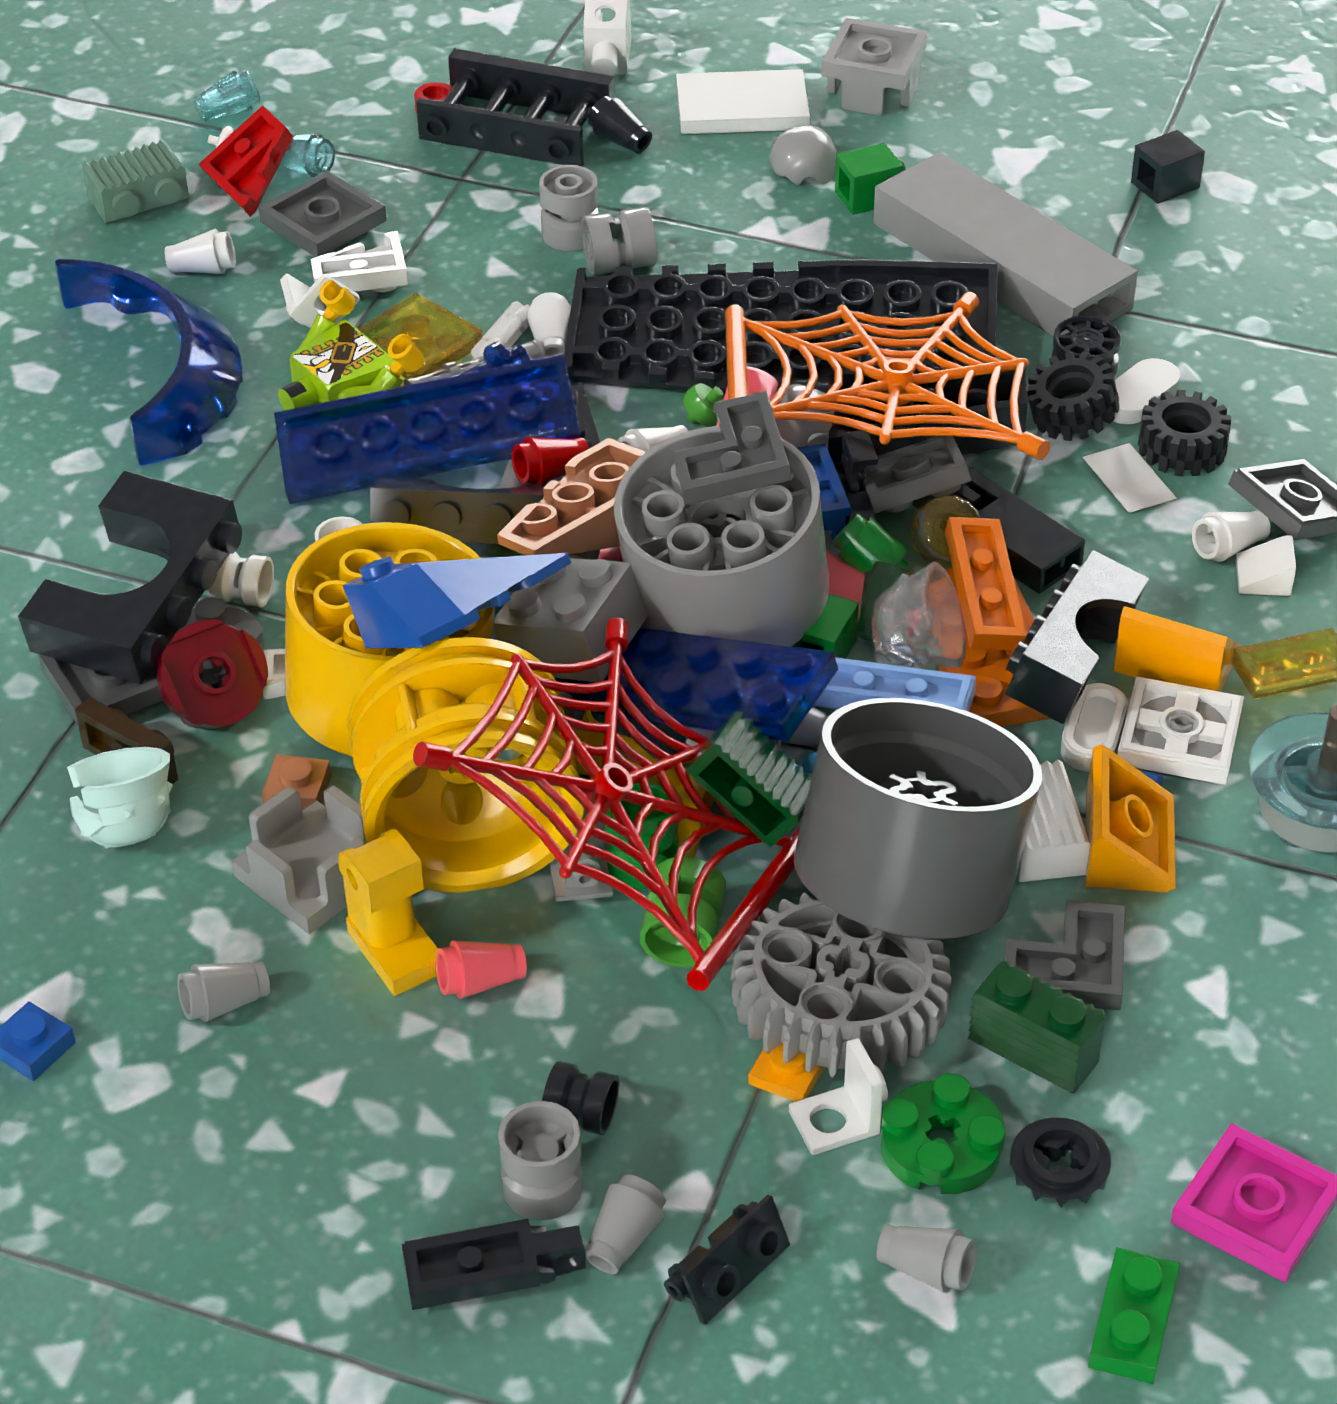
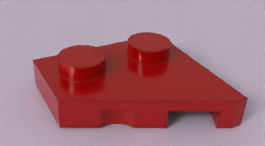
M262 105L198 165L251 217L256 212L293 139V135L285 125Z

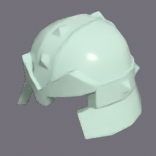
M151 747L123 748L87 757L68 766L67 769L73 787H84L81 789L83 800H80L78 796L70 798L72 817L80 828V835L88 837L106 849L109 847L132 845L155 836L156 832L163 827L168 814L171 812L169 793L173 785L167 781L170 753Z

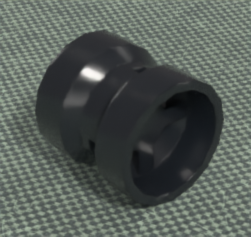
M557 1061L548 1076L542 1101L557 1103L568 1109L579 1121L584 1131L604 1135L611 1124L616 1109L620 1086L619 1077L615 1074L598 1071L588 1079V1075L581 1073L577 1065Z

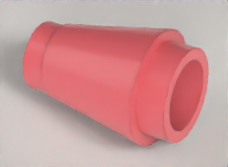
M453 940L450 942L449 947L438 948L436 952V974L443 995L455 994L458 999H463L526 977V956L521 944L510 945Z

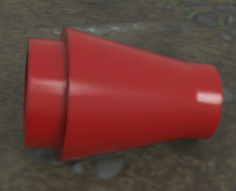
M526 437L522 443L516 444L513 447L512 465L514 473L522 484H544L565 475V465L573 457L588 450L589 446L584 438Z

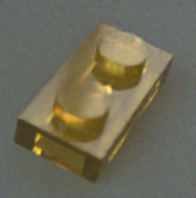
M1333 628L1234 648L1232 665L1253 699L1337 682V633Z

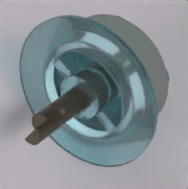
M1334 705L1330 708L1329 713L1309 712L1295 714L1272 723L1258 735L1250 751L1249 773L1256 790L1260 794L1259 806L1261 814L1269 827L1280 836L1281 840L1294 848H1305L1320 852H1337V705Z

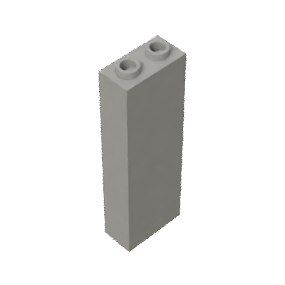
M940 152L875 186L873 224L932 261L998 263L997 302L1053 337L1058 324L1068 318L1093 316L1111 322L1133 309L1138 273L1136 269ZM1075 325L1074 327L1080 329L1085 328L1086 325ZM1066 329L1061 333V335H1066L1070 332Z

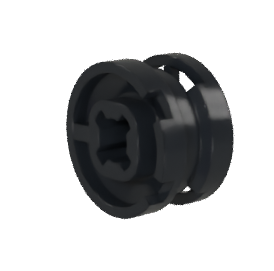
M1093 316L1068 318L1055 328L1052 357L1057 355L1059 361L1066 359L1065 353L1074 352L1075 358H1079L1082 352H1089L1091 360L1098 355L1103 358L1104 364L1108 362L1115 377L1118 369L1119 357L1117 352L1121 345V334L1116 326L1102 318ZM1075 325H1086L1085 328H1080V329H1077V328L1074 327V326H1075ZM1066 329L1070 332L1066 335H1061V333Z

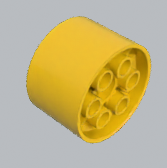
M405 523L361 524L335 531L315 541L292 564L286 580L285 696L289 711L294 720L317 742L334 751L352 757L348 733V715L356 693L376 669L395 656L411 649L366 648L342 585L362 577L359 570L362 566L387 557H391L394 564L480 558L471 548L447 534L427 527ZM495 607L478 611L479 620L440 640L462 637L493 639Z

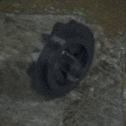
M1053 1117L1035 1121L1018 1133L1011 1147L1009 1165L1014 1169L1016 1185L1027 1186L1031 1189L1035 1201L1043 1196L1056 1199L1062 1208L1070 1199H1079L1087 1203L1093 1192L1097 1189L1104 1190L1111 1169V1154L1104 1139L1091 1127L1073 1119ZM1069 1151H1072L1070 1168L1063 1167L1059 1172H1049L1050 1161L1057 1162L1062 1156L1065 1157Z

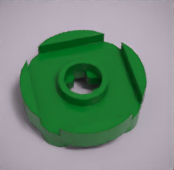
M946 1073L937 1077L936 1080L913 1084L900 1091L884 1105L881 1123V1154L890 1171L905 1184L920 1189L922 1182L930 1186H941V1194H959L979 1187L994 1175L999 1165L1000 1155L1004 1149V1121L995 1104L982 1092L970 1087L969 1082L963 1076ZM944 1129L954 1133V1142L947 1144L942 1138L931 1140L928 1137L932 1134L933 1130Z

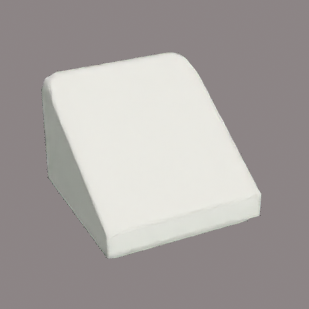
M1292 535L1282 536L1236 553L1235 560L1239 594L1291 596L1296 572Z

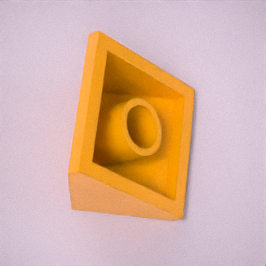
M1124 606L1120 617L1113 671L1133 678L1137 676L1221 692L1242 645L1223 635Z
M1100 744L1094 747L1086 791V833L1090 842L1085 875V887L1169 892L1175 889L1174 795L1105 745Z

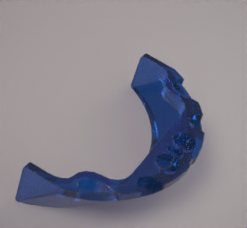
M56 259L55 268L61 300L66 309L104 302L113 305L117 311L125 314L161 313L172 321L181 339L180 355L172 375L161 390L129 418L136 458L139 464L145 466L185 455L203 443L202 435L218 420L227 418L232 413L237 403L236 394L240 383L243 382L241 354L238 345L232 339L230 331L207 310L139 273L100 262Z

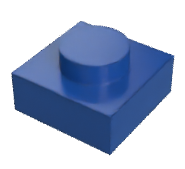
M30 1001L0 1026V1060L32 1081H35L76 1043L72 1027Z

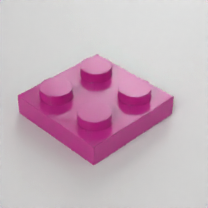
M1231 1123L1173 1207L1170 1223L1287 1283L1337 1204V1175Z

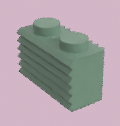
M162 139L157 144L152 141L149 146L144 144L141 149L135 147L133 151L129 149L125 153L119 151L116 156L112 154L108 158L102 156L99 161L93 159L91 163L85 161L82 165L88 199L91 201L92 206L95 207V210L98 211V214L101 215L105 224L189 198L185 167Z

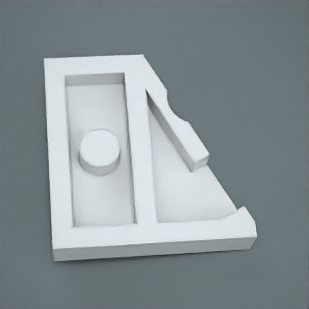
M398 231L385 233V244L365 251L364 244L359 242L347 246L341 251L327 253L311 259L314 283L322 274H327L353 291L373 290L375 292H389L396 289L397 286L408 285L407 268Z

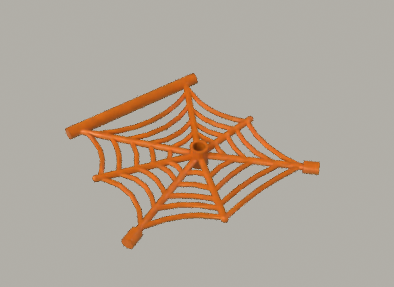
M966 292L954 304L953 312L932 317L905 319L877 317L851 311L847 306L839 305L836 312L812 319L761 322L745 318L744 310L739 305H731L725 311L728 400L748 395L745 330H748L765 339L781 360L783 368L782 384L775 397L770 401L775 420H809L845 425L880 436L879 441L884 445L888 444L893 438L962 436L1015 443L1019 451L1038 460H1043L1050 450L1049 441L1028 431L1022 433L1018 397L1023 372L1028 367L1029 361L1026 358H1017L995 347L983 339L971 327L966 318L979 306V298L972 292ZM840 318L845 321V324L802 333H783L775 330L817 326ZM857 320L873 324L893 326H914L935 324L940 322L944 323L941 326L926 329L895 330L874 327L871 325L859 323ZM959 322L966 334L980 347L1002 360L980 352L962 341L951 330ZM849 330L855 335L837 341L813 344L804 341L827 337ZM867 333H871L878 336L897 338L923 337L929 335L932 336L930 338L898 340L869 336ZM946 337L956 347H958L959 349L963 350L964 352L968 353L969 355L973 356L978 360H975L955 350L946 343L942 342V340ZM859 342L864 346L863 348L838 353L828 350ZM782 343L800 351L808 363L810 378L805 390L792 402L778 405L790 386L792 374L788 356L779 344ZM876 345L889 347H921V349L912 351H896L878 348ZM938 348L969 366L964 367L945 360L932 351ZM868 354L872 357L871 360L862 363L851 359ZM815 356L828 361L835 371L834 384L826 394L809 397L818 379L816 362L813 357ZM927 358L946 369L937 371L926 367L922 362ZM841 367L855 372V382L851 388L839 390L843 384V370ZM915 370L920 372L919 374H913ZM1015 370L1010 393V418L1013 430L998 423L995 408L996 387L1001 372ZM992 374L987 392L989 418L967 409V393L974 376ZM863 375L875 379L877 382L862 385L864 381ZM964 378L959 390L958 404L946 399L943 388L947 380ZM938 382L935 386L936 394L918 386L920 384ZM910 401L928 402L932 404L898 407V405L908 404ZM837 402L866 406L883 411L885 415L863 408L838 404ZM807 409L836 411L861 416L883 424L882 428L846 417L799 411ZM915 413H951V414L955 415V416H946V415H916V416L896 417V415L915 414ZM919 423H937L983 428L985 430L953 427H929L893 430V426Z

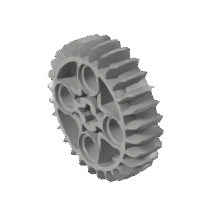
M803 893L798 905H794L787 899H782L778 912L769 908L764 909L760 922L752 921L751 929L747 935H743V940L736 948L734 960H732V1005L737 1008L738 1022L742 1025H748L749 1039L754 1041L763 1039V1048L766 1054H770L772 1049L783 1043V1062L786 1064L799 1052L805 1054V1070L807 1074L817 1065L828 1067L829 1074L833 1078L837 1069H845L846 1042L856 1038L860 1039L873 1065L878 1066L881 1072L884 1071L886 1061H889L898 1068H902L907 1054L915 1058L921 1057L925 1044L935 1043L939 1029L944 1027L952 990L950 959L944 955L943 942L938 939L903 936L863 925L836 912L820 900H812L807 893Z

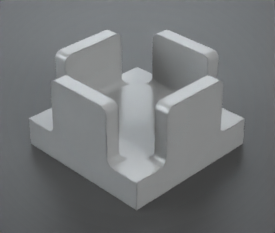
M845 18L822 60V76L827 77V93L836 94L842 83L841 107L844 110L880 116L885 108V88L901 90L900 105L909 107L919 88L921 57L927 46L928 31Z
M332 785L323 792L325 806L315 801L302 811L299 792L288 786L256 808L249 815L253 842L246 846L245 852L232 860L233 873L237 879L308 934H311L347 907L343 875L339 871L338 854L350 847L356 849L367 844L360 804L335 785Z

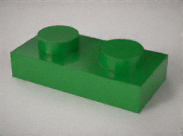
M1116 1247L1090 1352L1088 1368L1150 1384L1154 1383L1178 1277L1179 1262Z

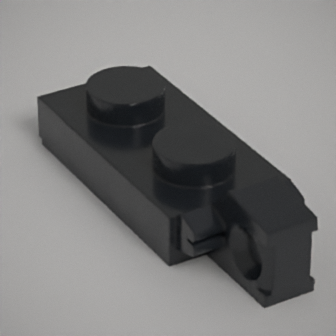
M528 1218L405 1241V1244H402L412 1310L541 1286L540 1283L547 1284L555 1281V1276L586 1268L585 1249L579 1225L546 1231L545 1226H530Z

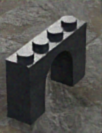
M123 471L98 506L108 540L112 543L155 554L166 559L168 562L163 570L147 584L118 594L94 593L45 579L18 615L30 652L142 684L153 666L158 665L160 654L178 629L187 624L193 607L204 591L209 590L213 586L217 572L229 554H233L238 549L242 539V527L238 522L234 502L231 499Z

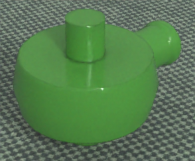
M698 383L688 389L683 398V404L689 413L686 416L688 421L692 424L698 422L705 427L716 426L717 415L714 403L723 401V391L719 387L715 386L712 389L702 383Z

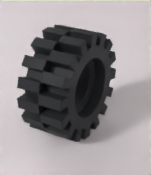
M1074 352L1065 353L1066 359L1059 361L1056 355L1049 358L1051 366L1047 367L1041 363L1036 367L1037 375L1030 374L1028 378L1027 397L1034 424H1037V428L1042 434L1047 431L1049 438L1055 440L1060 433H1062L1064 441H1072L1073 434L1079 433L1080 439L1088 438V430L1093 429L1098 434L1104 430L1103 422L1108 424L1113 422L1115 419L1114 413H1118L1120 407L1114 374L1108 362L1104 364L1103 358L1098 355L1091 360L1089 352H1082L1079 358H1075ZM1084 393L1075 398L1062 399L1071 394Z
M1177 390L1176 397H1172L1169 391L1161 393L1160 400L1154 396L1142 410L1138 440L1140 455L1146 456V463L1150 466L1159 463L1158 470L1166 473L1169 468L1175 469V476H1183L1184 470H1190L1191 476H1199L1201 468L1207 473L1213 471L1215 464L1220 466L1224 462V456L1227 453L1231 428V416L1227 415V408L1224 405L1216 407L1217 399L1211 396L1207 400H1202L1203 393L1194 391L1193 397L1186 396V390Z

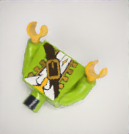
M334 280L325 282L320 289L319 297L327 307L323 315L317 314L306 338L300 347L291 354L289 361L292 383L278 390V397L282 407L290 415L311 407L328 423L337 424L360 415L376 414L383 407L400 401V385L404 381L402 374L404 371L414 372L421 368L424 358L422 352L405 334H400L393 338L388 346V353H386L347 320L336 323L335 321L338 316H345L354 309L355 299L346 287H343L341 290Z

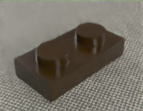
M89 697L75 709L84 749L97 755L123 748H159L170 753L167 781L173 785L178 780L174 747L172 742L162 732L155 729L150 730L130 719L120 709L110 708L92 697Z

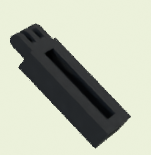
M973 468L968 470L972 481L961 484V488L955 493L943 497L929 495L914 500L912 503L914 507L924 511L928 522L944 532L949 517L1000 519L1014 578L1038 594H1041L1064 578L1073 563L1081 566L1083 563L1085 539Z

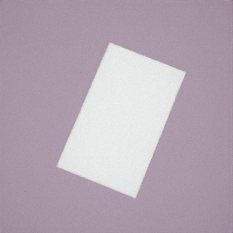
M1130 443L1082 457L1128 513L1177 499Z

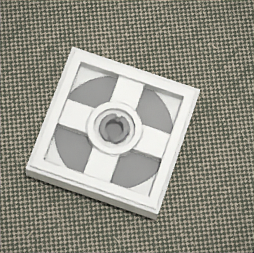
M1136 676L1117 755L1135 768L1226 785L1244 696Z

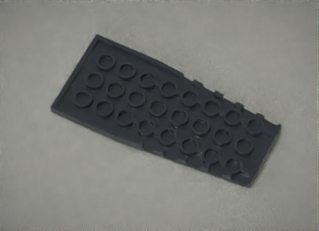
M860 259L798 261V270L774 271V262L753 263V272H726V263L708 264V273L679 274V265H662V274L633 275L632 266L616 267V273L610 276L587 277L586 268H579L576 273L563 358L564 378L575 381L686 391L694 385L702 383L712 389L715 386L719 387L725 394L728 386L725 311L731 305L741 306L744 310L745 318L761 322L812 319L836 312L839 305H845L851 311L872 316L905 319L932 317L953 312L954 304L966 292H972L978 296L979 306L966 319L983 339L996 347L998 263ZM840 318L817 326L775 330L783 333H802L845 324V321ZM857 320L859 323L871 325L874 327L895 330L926 329L941 326L944 323L940 322L928 325L893 326L873 324ZM959 322L951 330L965 343L982 353L996 358V356L980 347L970 338ZM745 330L747 366L758 368L775 377L778 382V391L783 377V368L779 356L772 346L760 335ZM849 330L827 337L804 341L813 344L837 341L855 335ZM867 333L869 336L898 340L930 338L932 336L929 335L923 337L897 338L878 336L871 333ZM946 337L942 340V342L946 343L955 350L975 360H978L973 356L969 355L968 353L964 352L963 350L959 349L958 347H956ZM859 342L828 350L838 353L863 348L864 346ZM779 343L789 359L792 371L790 385H807L810 378L807 361L799 350ZM876 345L878 348L896 351H912L921 349V347H889ZM938 348L932 351L945 360L964 367L969 366ZM868 354L851 359L862 363L871 360L872 357ZM813 356L818 373L814 389L827 393L828 367L831 366L828 361ZM927 358L922 362L926 367H941Z

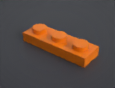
M949 517L945 528V536L970 648L1015 650L1020 641L1024 642L1027 634L1000 519Z

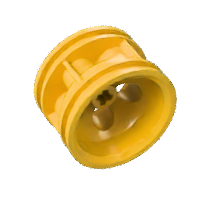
M462 637L437 640L423 648H411L376 669L359 688L351 704L348 715V733L353 764L362 784L360 808L366 843L380 838L382 833L390 829H396L421 859L424 889L460 893L505 886L534 874L555 859L541 839L509 807L481 785L451 766L446 771L417 766L413 761V752L419 742L448 746L453 751L473 731L488 712L501 689L512 665L511 657L514 654H520L527 660L541 662L529 652L512 644L487 638ZM533 671L536 676L555 681L550 673ZM519 673L496 718L479 740L463 755L482 759L503 737L518 714L529 689ZM545 688L547 693L560 697L558 691ZM536 698L532 703L526 720L511 743L504 749L519 752L521 755L516 760L496 758L494 761L523 766L530 758L539 742L548 717ZM557 706L560 712L565 715L563 707ZM555 726L547 748L533 769L551 772L562 759L566 744ZM572 755L570 765L562 774L579 777L576 762ZM479 772L520 803L547 830L562 851L565 850L569 844L550 820L529 800L494 775ZM517 779L532 789L550 806L571 832L576 835L578 830L544 791L534 782ZM552 786L582 819L584 808L578 800L566 789Z

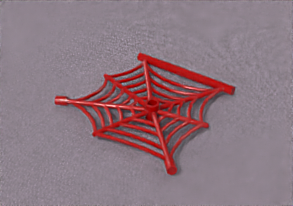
M612 618L607 622L605 646L609 651L592 660L574 664H550L527 660L520 654H514L511 657L512 665L501 689L488 712L473 731L453 751L448 746L419 742L413 752L415 765L446 771L451 766L475 781L509 807L541 839L561 864L559 875L562 878H570L573 872L593 878L617 889L653 914L686 948L695 962L686 977L688 985L696 991L706 990L741 943L743 935H747L751 929L752 921H757L763 910L795 869L794 852L800 827L796 828L791 836L784 835L775 843V845L782 846V848L706 950L703 951L696 938V921L702 888L712 869L727 855L746 846L762 843L756 835L712 796L726 817L713 814L697 793L688 774L685 772L683 764L693 761L708 738L683 726L659 707L636 680L622 656V652L628 646L629 624L622 618ZM609 661L608 681L592 684L562 683L536 676L533 672L539 671L550 674L575 673L596 668ZM621 672L629 686L654 715L674 731L698 743V745L691 747L671 738L649 722L632 703L620 684ZM519 673L529 689L518 714L503 737L482 759L463 755L479 740L496 718ZM545 688L558 692L584 694L607 690L606 702L581 701L559 697L547 693ZM536 698L548 717L539 742L530 758L523 766L494 761L511 743L526 720L532 703ZM619 699L644 730L664 745L679 752L671 755L644 737L618 707ZM557 706L575 710L605 711V722L591 723L563 715ZM617 722L635 742L660 760L652 763L634 751L617 733ZM555 726L566 742L562 759L551 772L533 769L547 748ZM572 728L583 732L604 733L603 746L594 747L582 743ZM616 746L621 750V752H622L627 758H629L630 760H632L633 762H635L636 764H638V765L641 766L642 768H639V767L635 766L634 764L630 763L629 761H627V760L616 750ZM573 753L591 780L562 774L570 765ZM592 756H602L601 770ZM674 768L685 792L698 809L684 805L667 778L665 771ZM479 772L494 775L522 794L543 813L570 845L567 855L547 830L520 803ZM657 777L670 801L653 795L648 782L649 778ZM517 779L534 782L544 791L578 830L576 837L550 806L532 789ZM639 783L641 792L631 790L633 785ZM552 786L566 789L578 800L587 812L584 820L578 816L570 804ZM620 800L643 806L635 817L634 825ZM611 810L615 819L606 814ZM652 810L671 814L672 816L661 821L650 838L649 850H647L640 838L644 820ZM684 819L705 824V826L694 830L677 849L668 875L667 886L656 866L658 844L670 826ZM597 822L602 823L624 837L628 843L613 834L596 828ZM718 829L747 836L721 848L704 864L693 885L686 920L678 906V874L685 854L701 837ZM590 836L617 847L640 863L644 872L611 852L587 844ZM582 853L606 861L633 876L659 897L668 915L639 891L616 877L578 863Z

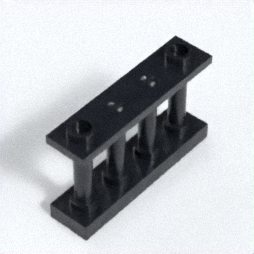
M454 48L448 56L450 85L453 88L443 102L420 97L416 101L419 139L559 165L583 166V125L588 119L592 107L599 99L605 96H609L612 99L615 98L614 76ZM467 97L488 100L483 109L462 105ZM507 104L529 107L524 116L502 112ZM547 111L569 115L564 123L542 120Z

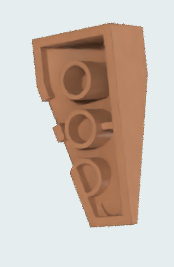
M608 438L573 457L565 465L566 475L560 481L550 480L543 488L544 498L539 503L526 505L497 534L498 544L523 555L568 553L569 555L619 547L620 543L614 516L615 494L624 474L645 451Z

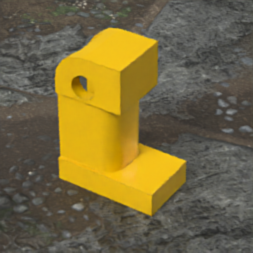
M390 829L382 833L380 838L356 849L350 847L341 851L338 854L339 871L343 875L347 903V932L394 997L437 977L436 952L438 948L415 919L412 895L424 890L421 859L396 829Z

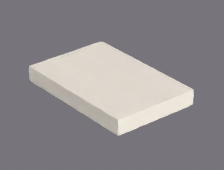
M803 69L676 74L681 134L786 131L797 126L810 125Z

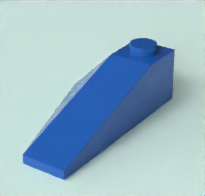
M568 553L394 564L392 558L387 557L362 566L359 569L362 577L342 586L366 648H423L469 626L480 619L478 611L489 607L502 606L511 600L509 592L535 586L571 564Z

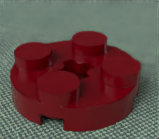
M215 619L194 622L181 629L160 654L157 672L160 694L168 708L180 717L181 721L187 726L207 729L226 728L246 718L258 705V701L263 695V689L267 684L268 665L264 652L258 642L243 629L239 631L234 626L224 624V621ZM210 660L214 668L223 666L226 675L220 679L221 688L214 689L210 683L203 684L199 677V674L204 671L202 662Z

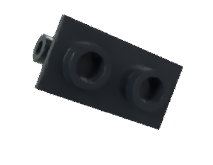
M767 1195L759 1203L752 1201L748 1205L739 1204L733 1209L732 1215L707 1237L711 1246L709 1249L698 1245L679 1264L675 1263L668 1269L669 1278L664 1282L666 1291L673 1299L679 1302L683 1301L686 1297L690 1298L701 1324L706 1325L790 1246L773 1196Z

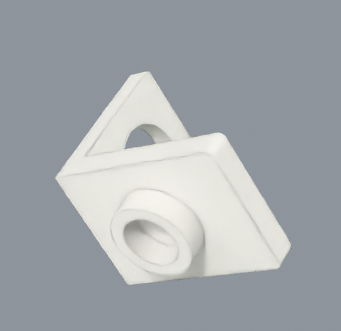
M287 273L280 279L289 316L296 322L311 328L317 314L323 315L325 311L324 303L319 297L322 285L329 280H334L341 290L346 286L327 274H322L311 287ZM346 287L353 294L356 305L360 301L359 294ZM338 316L335 322L339 323L344 316Z
M859 1038L846 1042L844 1087L789 1104V1113L811 1155L823 1153L880 1134L882 1102L888 1098L887 1086L881 1070L878 1066L873 1065ZM833 1109L844 1116L846 1124L839 1131L825 1133L814 1128L810 1119L819 1110Z

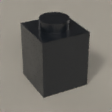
M1179 130L1135 145L1131 183L1157 204L1199 189L1205 150Z

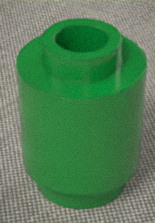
M859 512L831 542L840 551L837 556L844 562L878 583L882 581L888 587L897 580L909 565L903 559L908 549L873 517L867 520Z

